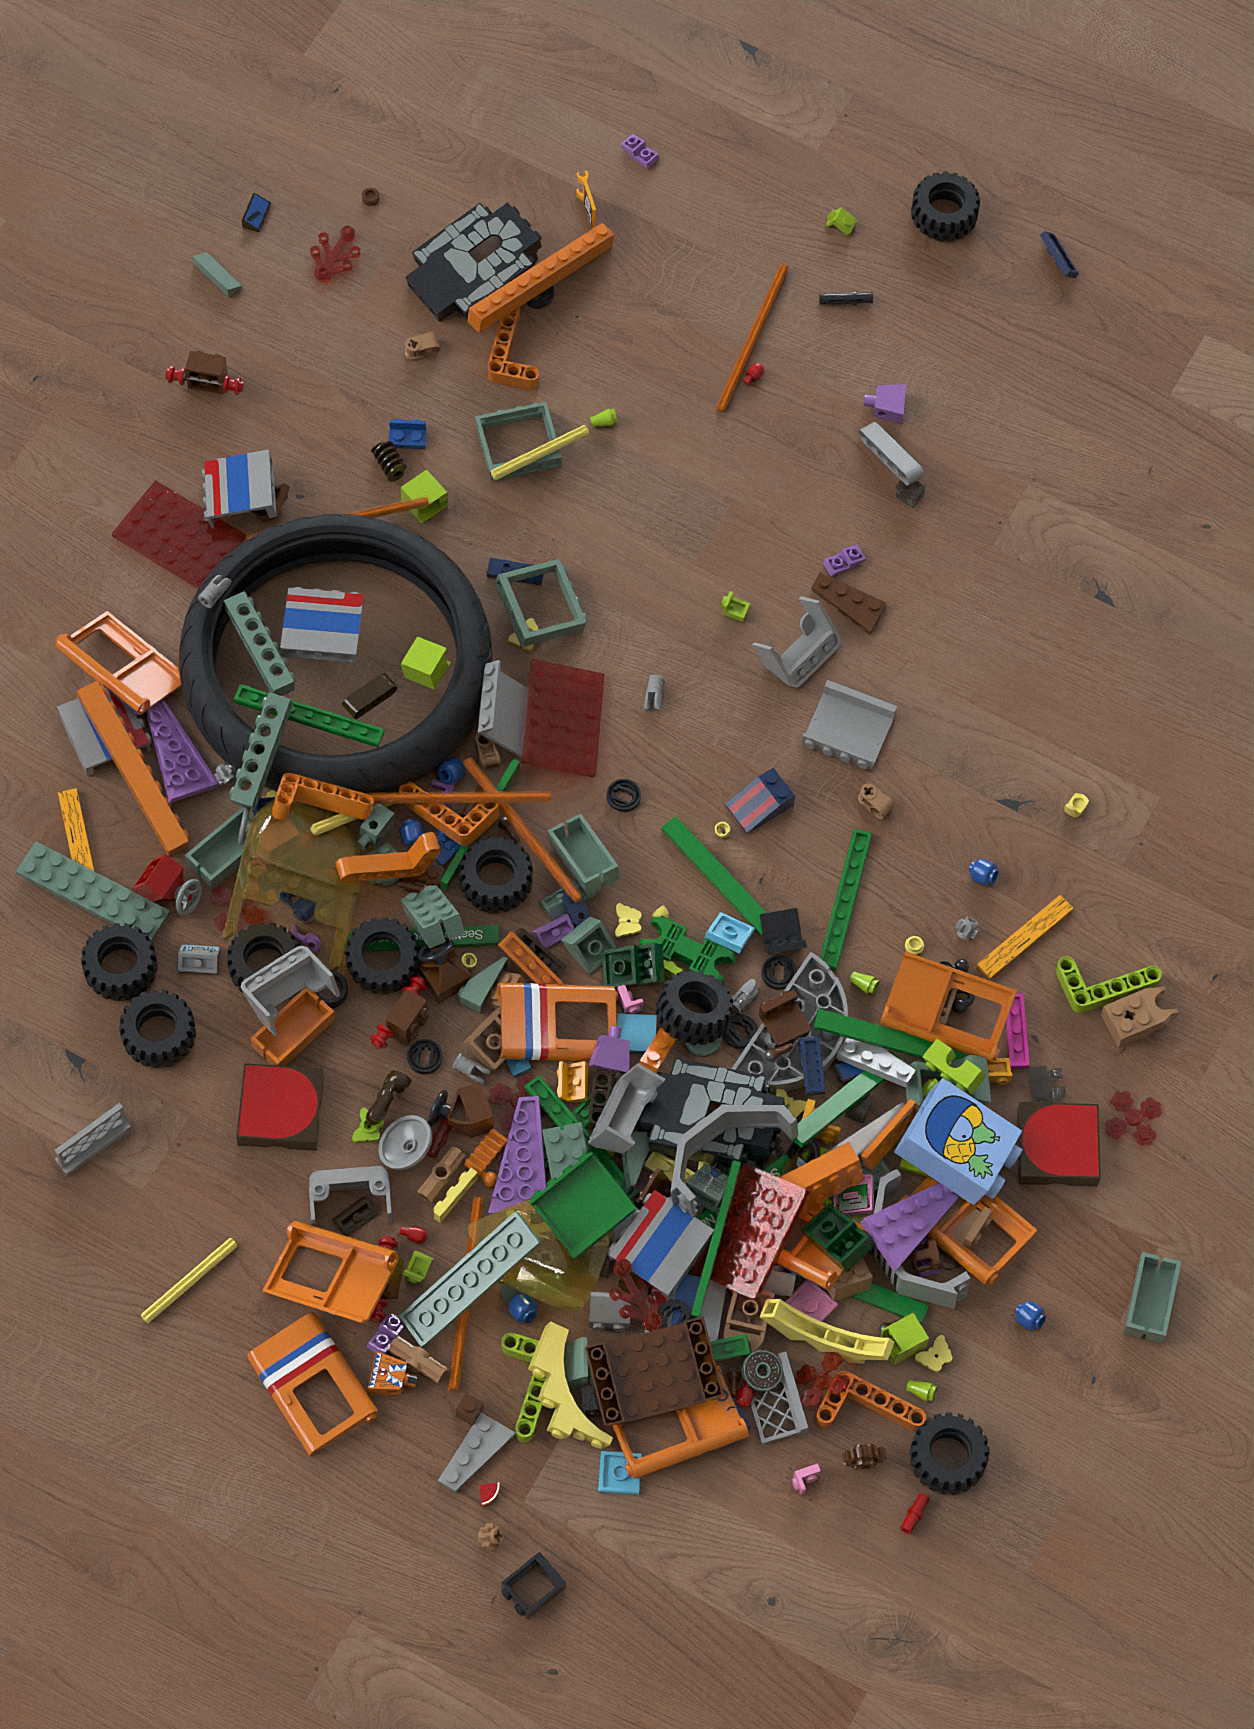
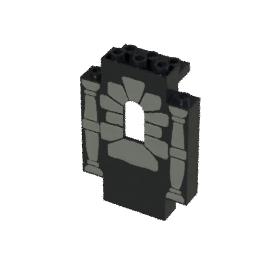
M507 202L492 213L487 206L484 207L479 203L412 252L414 261L419 267L405 277L407 285L439 322L455 310L467 321L470 307L534 267L535 262L538 260L537 252L542 247L540 241L542 238L536 230L533 231L530 228L531 225L527 219H522L519 216L520 212L515 206L512 207ZM489 237H500L503 241L502 246L477 264L470 256L469 252Z
M675 1058L670 1074L656 1073L665 1078V1081L656 1088L657 1096L652 1103L648 1102L644 1106L634 1130L650 1133L648 1139L650 1151L676 1156L678 1138L706 1118L710 1102L722 1105H784L787 1109L788 1106L785 1105L784 1097L769 1094L770 1084L767 1082V1076ZM778 1127L728 1128L694 1153L689 1159L714 1165L720 1163L724 1167L731 1168L732 1162L738 1161L741 1162L740 1170H742L743 1163H747L749 1154H753L756 1165L764 1166L765 1160L769 1159L771 1152L776 1150L777 1134L781 1133L782 1129Z

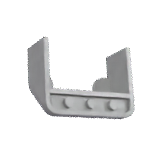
M803 596L799 598L807 612L800 620V628L803 634L781 656L773 647L755 642L752 644L763 665L788 686L794 688L800 687L841 644V637L821 602Z
M305 946L294 948L246 978L241 984L242 991L257 1017L274 1037L278 1035L273 1023L278 1016L275 1006L298 991L307 987L312 992H319L328 987L336 997L340 996L333 974Z
M639 1063L624 1074L616 1083L588 1143L596 1148L621 1154L629 1152L635 1143L632 1140L631 1134L644 1106L648 1102L652 1103L657 1096L656 1088L665 1081V1078Z
M370 1166L313 1172L309 1178L312 1226L316 1227L315 1202L327 1199L329 1191L370 1188V1192L375 1196H386L388 1224H392L389 1173L387 1169L383 1166Z

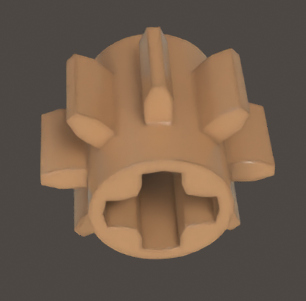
M494 1523L486 1524L485 1527L480 1528L478 1533L479 1543L482 1544V1547H487V1550L496 1549V1546H500L504 1538L500 1526H495Z

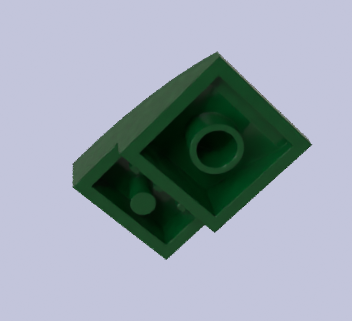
M663 944L630 945L602 951L604 986H614L617 989V987L625 985L626 988L665 983Z
M830 1203L800 1229L822 1253L845 1272L875 1246L867 1233L858 1228L852 1219Z

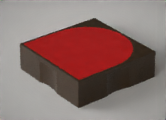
M244 1063L236 1134L238 1146H279L288 1149L317 1151L318 1117L324 1084L323 1068Z
M1020 1102L1017 1109V1128L1022 1130L1018 1137L1020 1148L1022 1149L1018 1157L1019 1184H1065L1069 1186L1098 1187L1101 1179L1099 1104Z

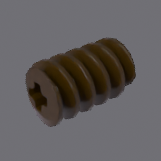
M392 441L378 443L371 449V452L374 454L387 479L391 482L399 480L404 475L407 465L403 463L402 458H399L400 454L396 452V447H392Z

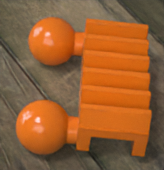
M495 1129L490 1130L489 1134L485 1136L484 1140L480 1142V1145L475 1148V1151L471 1153L469 1159H466L464 1164L466 1169L473 1168L477 1171L478 1177L482 1178L483 1184L489 1188L496 1185L498 1176L494 1172H486V1170L502 1150L506 1148L508 1141L505 1136Z

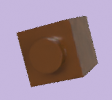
M465 1393L455 1409L456 1417L473 1426L480 1413L483 1412L484 1404L482 1401Z

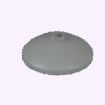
M415 1115L404 1116L394 1121L385 1130L379 1142L381 1161L393 1170H405L419 1163L431 1146L432 1130L430 1125L423 1118Z

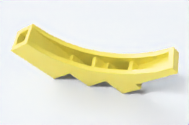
M766 1299L760 1315L761 1319L788 1339L805 1340L818 1351L835 1352L849 1363L864 1364L865 1360H888L894 1345V1341L890 1338L861 1335L818 1321L791 1307L781 1299Z
M549 1322L543 1330L528 1370L532 1371L533 1375L539 1378H546L537 1400L541 1401L542 1405L547 1408H555L547 1431L551 1432V1435L558 1439H566L572 1433L573 1437L578 1440L585 1439L591 1442L593 1447L605 1449L611 1444L613 1437L598 1429L586 1418L576 1405L565 1378L563 1359L569 1330Z

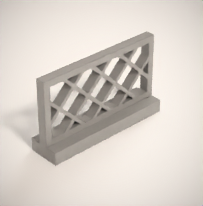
M118 1103L55 1149L57 1156L55 1161L67 1176L131 1130V1126L126 1121L123 1106Z
M786 1352L779 1353V1356H776L782 1365V1376L779 1382L783 1384L784 1388L779 1395L770 1389L764 1393L761 1401L753 1397L751 1403L762 1445L802 1433L804 1435L810 1433ZM759 1365L757 1368V1371L760 1372V1376H762L763 1374L766 1375V1368H759L763 1365ZM768 1393L778 1397L773 1407L764 1403ZM781 1399L789 1403L790 1407L786 1414L776 1409ZM761 1406L771 1410L766 1420L758 1416ZM774 1412L783 1416L779 1426L769 1422ZM786 1419L794 1422L795 1430L786 1431L782 1429ZM767 1424L777 1429L773 1436L764 1437L763 1431Z

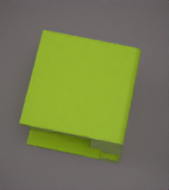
M425 470L401 487V501L403 503L404 500L409 502L411 499L413 501V498L418 500L420 497L422 499V496L423 498L424 496L428 497L430 506L410 510L421 523H424L448 506V492L428 470Z
M417 637L401 662L404 677L435 690L451 664L445 658L444 653L447 648Z
M914 1313L882 1329L880 1335L881 1338H890L894 1341L889 1356L894 1366L926 1349L929 1340Z

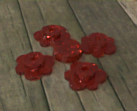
M244 880L242 886L238 889L242 899L235 898L232 901L230 896L232 892L225 885H219L217 888L212 889L211 902L217 903L219 906H222L224 903H230V911L227 913L222 911L214 919V923L218 925L220 931L224 929L227 932L232 931L233 925L237 923V920L234 918L235 915L243 913L245 915L244 921L246 923L249 922V925L257 926L258 922H264L265 911L261 908L258 909L257 906L246 908V902L244 901L249 898L254 900L256 895L261 893V889L257 886L256 881Z
M520 1074L518 1076L516 1087L519 1088V1092L513 1094L512 1097L509 1093V1087H504L501 1083L495 1084L494 1088L489 1090L492 1103L503 1105L504 1101L510 1100L511 1106L515 1108L510 1111L505 1110L503 1116L499 1119L500 1123L505 1125L507 1130L511 1129L513 1119L510 1118H514L519 1097H526V1094H528L524 1086L534 1079L532 1074H527V1076ZM540 1108V1119L542 1120L546 1114Z
M1119 1091L1115 1092L1110 1102L1117 1111L1123 1110L1126 1112L1125 1120H1119L1118 1117H1113L1112 1120L1108 1119L1105 1122L1106 1133L1112 1135L1115 1139H1119L1121 1135L1126 1134L1127 1130L1125 1128L1128 1123L1131 1126H1137L1133 1134L1134 1138H1137V1144H1152V1140L1156 1138V1132L1152 1130L1150 1125L1144 1126L1140 1123L1142 1122V1116L1154 1119V1117L1161 1115L1160 1102H1155L1153 1098L1149 1097L1146 1101L1141 1102V1109L1139 1111L1131 1109L1134 1101L1130 1098L1128 1091H1123L1122 1093Z
M838 1352L833 1354L827 1353L824 1356L821 1365L824 1367L825 1372L817 1376L814 1373L816 1369L808 1364L803 1365L801 1370L796 1372L795 1382L797 1384L807 1385L810 1381L814 1380L815 1387L807 1389L800 1398L805 1407L808 1408L819 1404V1399L823 1396L820 1389L828 1388L829 1392L839 1395L848 1387L847 1382L849 1378L847 1375L841 1376V1374H837L835 1378H831L828 1373L832 1370H837L843 1362V1357Z

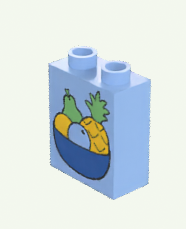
M942 1078L926 1096L894 1153L974 1205L984 1195L993 1199L1003 1186L1005 1179L998 1175L1003 1165L1010 1169L1021 1154L1022 1149L1015 1145L1022 1130Z

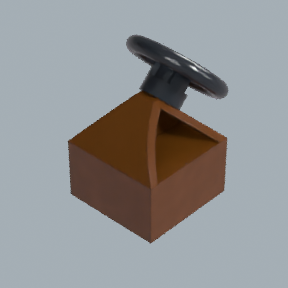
M445 938L446 942H444L447 944L437 945L429 948L426 944L418 953V959L422 961L418 964V975L426 981L427 988L439 1004L458 993L463 985L466 986L468 980L471 979V974L453 950L454 941ZM430 949V953L427 956H424V954Z
M481 1082L457 1089L452 1105L446 1103L448 1098L447 1090H442L435 1099L428 1117V1124L430 1126H434L441 1117L447 1120L459 1132L470 1138L488 1133L491 1129H494V1116Z

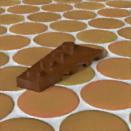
M819 573L812 585L811 590L815 594L838 608L840 613L851 618L853 623L857 626L860 625L869 635L872 633L886 607V602L822 573Z

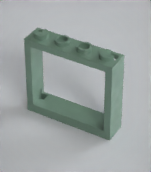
M546 402L533 403L528 406H517L509 410H499L494 413H483V415L475 416V426L490 481H494L491 470L507 462L493 465L483 429L542 417L550 442L556 439ZM560 449L500 479L561 467L562 456Z
M560 559L498 574L495 585L521 647L584 630L587 623L586 614L582 613L580 600L574 594L573 584L568 580L566 567L562 565ZM554 572L574 620L530 632L510 583Z

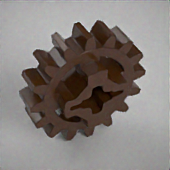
M872 1443L857 1444L851 1450L842 1453L843 1465L846 1467L851 1466L855 1470L875 1468L874 1465L883 1463L887 1458L885 1448L883 1446H874Z

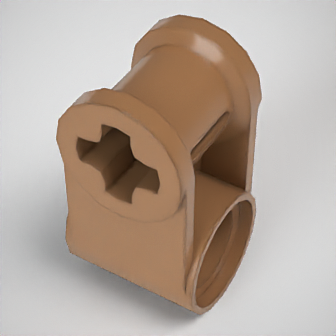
M433 332L410 337L405 342V357L412 361L436 355L441 350Z
M478 732L475 737V747L482 770L490 765H501L500 756L494 741ZM482 740L488 741L487 744H481L479 742Z
M864 784L861 787L858 802L876 818L883 819L895 806L894 801L874 785Z

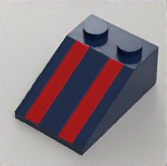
M773 767L753 780L728 801L725 806L746 834L793 807L795 795Z

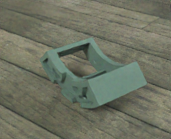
M970 1055L952 1061V1068H958L968 1060L983 1071L986 1078L971 1097L983 1105L990 1103L987 1058ZM915 1061L909 1065L916 1072L906 1088L907 1102L912 1099L917 1102L920 1108L924 1102L921 1077H941V1073L937 1070L935 1072L931 1071L925 1066L926 1062Z

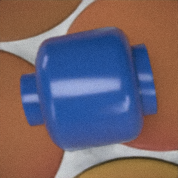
M458 758L447 759L438 767L439 779L447 785H453L461 781L466 774V768Z
M415 818L402 822V826L399 828L400 836L406 846H413L416 840L426 833L422 822L415 820Z
M983 858L972 862L969 868L972 881L983 886L994 884L999 875L996 864Z
M516 1294L510 1299L508 1310L519 1323H530L537 1317L538 1305L528 1294Z
M1032 1301L1019 1304L1015 1310L1017 1323L1030 1331L1040 1329L1045 1323L1046 1315L1044 1309Z

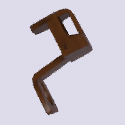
M935 1239L926 1240L925 1244L917 1245L911 1252L912 1266L917 1272L941 1268L950 1270L961 1267L958 1262L953 1264L943 1262V1259L948 1254L945 1251L939 1254ZM928 1258L932 1261L930 1265L917 1267L916 1261Z

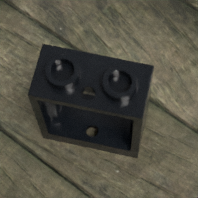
M538 1552L501 1582V1593L506 1600L509 1601L511 1599L515 1604L514 1609L521 1617L524 1615L529 1619L566 1589V1582L542 1553ZM537 1566L555 1588L528 1609L510 1587Z

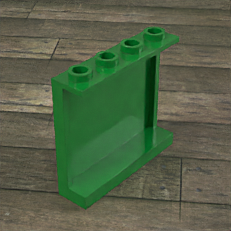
M585 1152L579 1156V1162L574 1166L568 1165L562 1170L563 1175L558 1179L556 1177L552 1178L546 1184L548 1187L542 1192L541 1190L536 1191L531 1196L532 1200L528 1202L539 1213L574 1260L578 1259L638 1210L593 1152Z

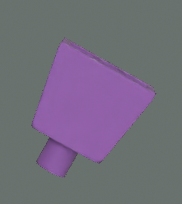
M879 385L876 389V396L865 395L864 406H873L874 417L902 424L906 385Z
M610 1026L609 1036L602 1035L598 1038L588 1067L626 1074L629 1071L630 1042L620 1039L621 1027Z

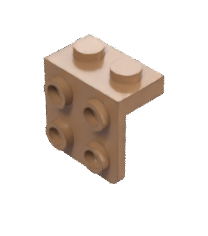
M958 1198L940 1220L937 1228L963 1202ZM986 1206L982 1212L973 1208L951 1231V1234L970 1250L972 1245H977L981 1239L983 1228L987 1229L990 1225L992 1210Z

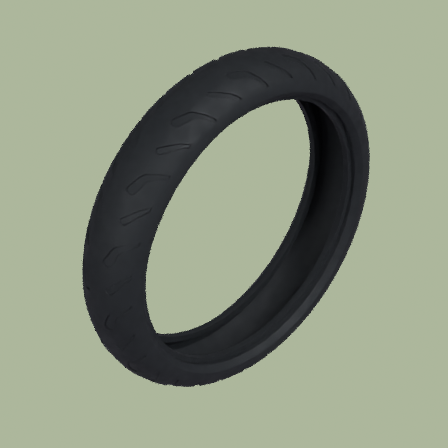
M324 514L294 519L268 528L239 545L215 566L197 590L187 611L179 647V674L183 695L196 726L212 749L225 762L233 766L236 771L242 768L243 754L245 751H248L250 746L249 738L255 730L244 722L231 707L216 677L217 650L221 636L230 620L225 610L224 600L244 591L248 597L254 590L277 575L311 563L354 561L371 564L394 572L415 584L436 604L444 615L451 629L457 650L456 663L449 685L439 703L420 724L405 735L379 748L346 755H321L297 751L279 744L264 787L277 792L283 775L293 773L361 793H368V795L369 793L372 795V792L373 795L374 792L375 794L378 792V795L380 792L381 795V792L384 794V792L399 789L401 785L423 777L457 749L462 740L468 735L480 713L485 664L493 662L491 633L487 617L474 587L457 564L433 543L404 527L388 521L351 514ZM216 575H221L223 579L229 578L231 580L230 586L211 608L205 607L198 600V596ZM264 747L258 748V749L256 750V754H257V755L262 754V753L264 752L265 748H264ZM258 765L251 766L249 772H256Z

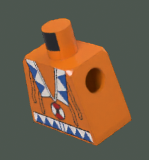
M376 1352L368 1385V1393L371 1395H402L404 1385L416 1387L418 1376L407 1373L408 1367L406 1362Z

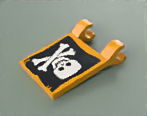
M585 171V176L582 177L577 172V180L583 185V193L576 189V195L583 201L591 228L593 229L596 227V207L587 183L589 174L588 171Z

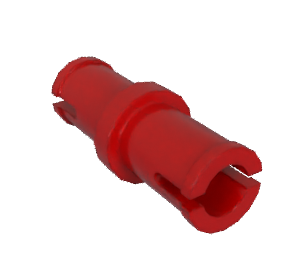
M918 1493L912 1507L908 1508L907 1516L900 1526V1530L904 1533L912 1534L916 1523L922 1519V1513L930 1501L927 1495Z

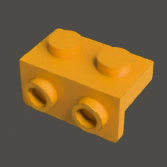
M997 1058L996 1061L987 1062L989 1083H997V1085L1011 1083L1013 1073L1010 1068V1058Z
M559 1061V1068L557 1069V1095L566 1104L588 1101L589 1064L586 1061L572 1064Z

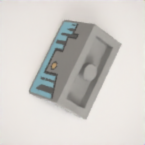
M182 944L178 954V971L217 973L220 947Z

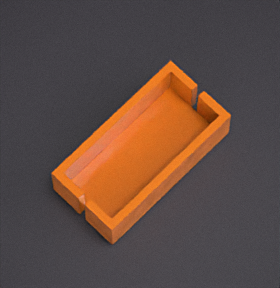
M305 987L278 1012L277 1018L273 1021L278 1035L274 1037L263 1026L250 1038L251 1046L263 1058L266 1057L267 1062L271 1065L287 1066L335 1021V1013L324 1001H319V997L314 992Z
M849 1142L778 1178L783 1198L794 1216L806 1212L808 1208L821 1204L826 1199L839 1195L845 1189L856 1186L865 1180L860 1160Z

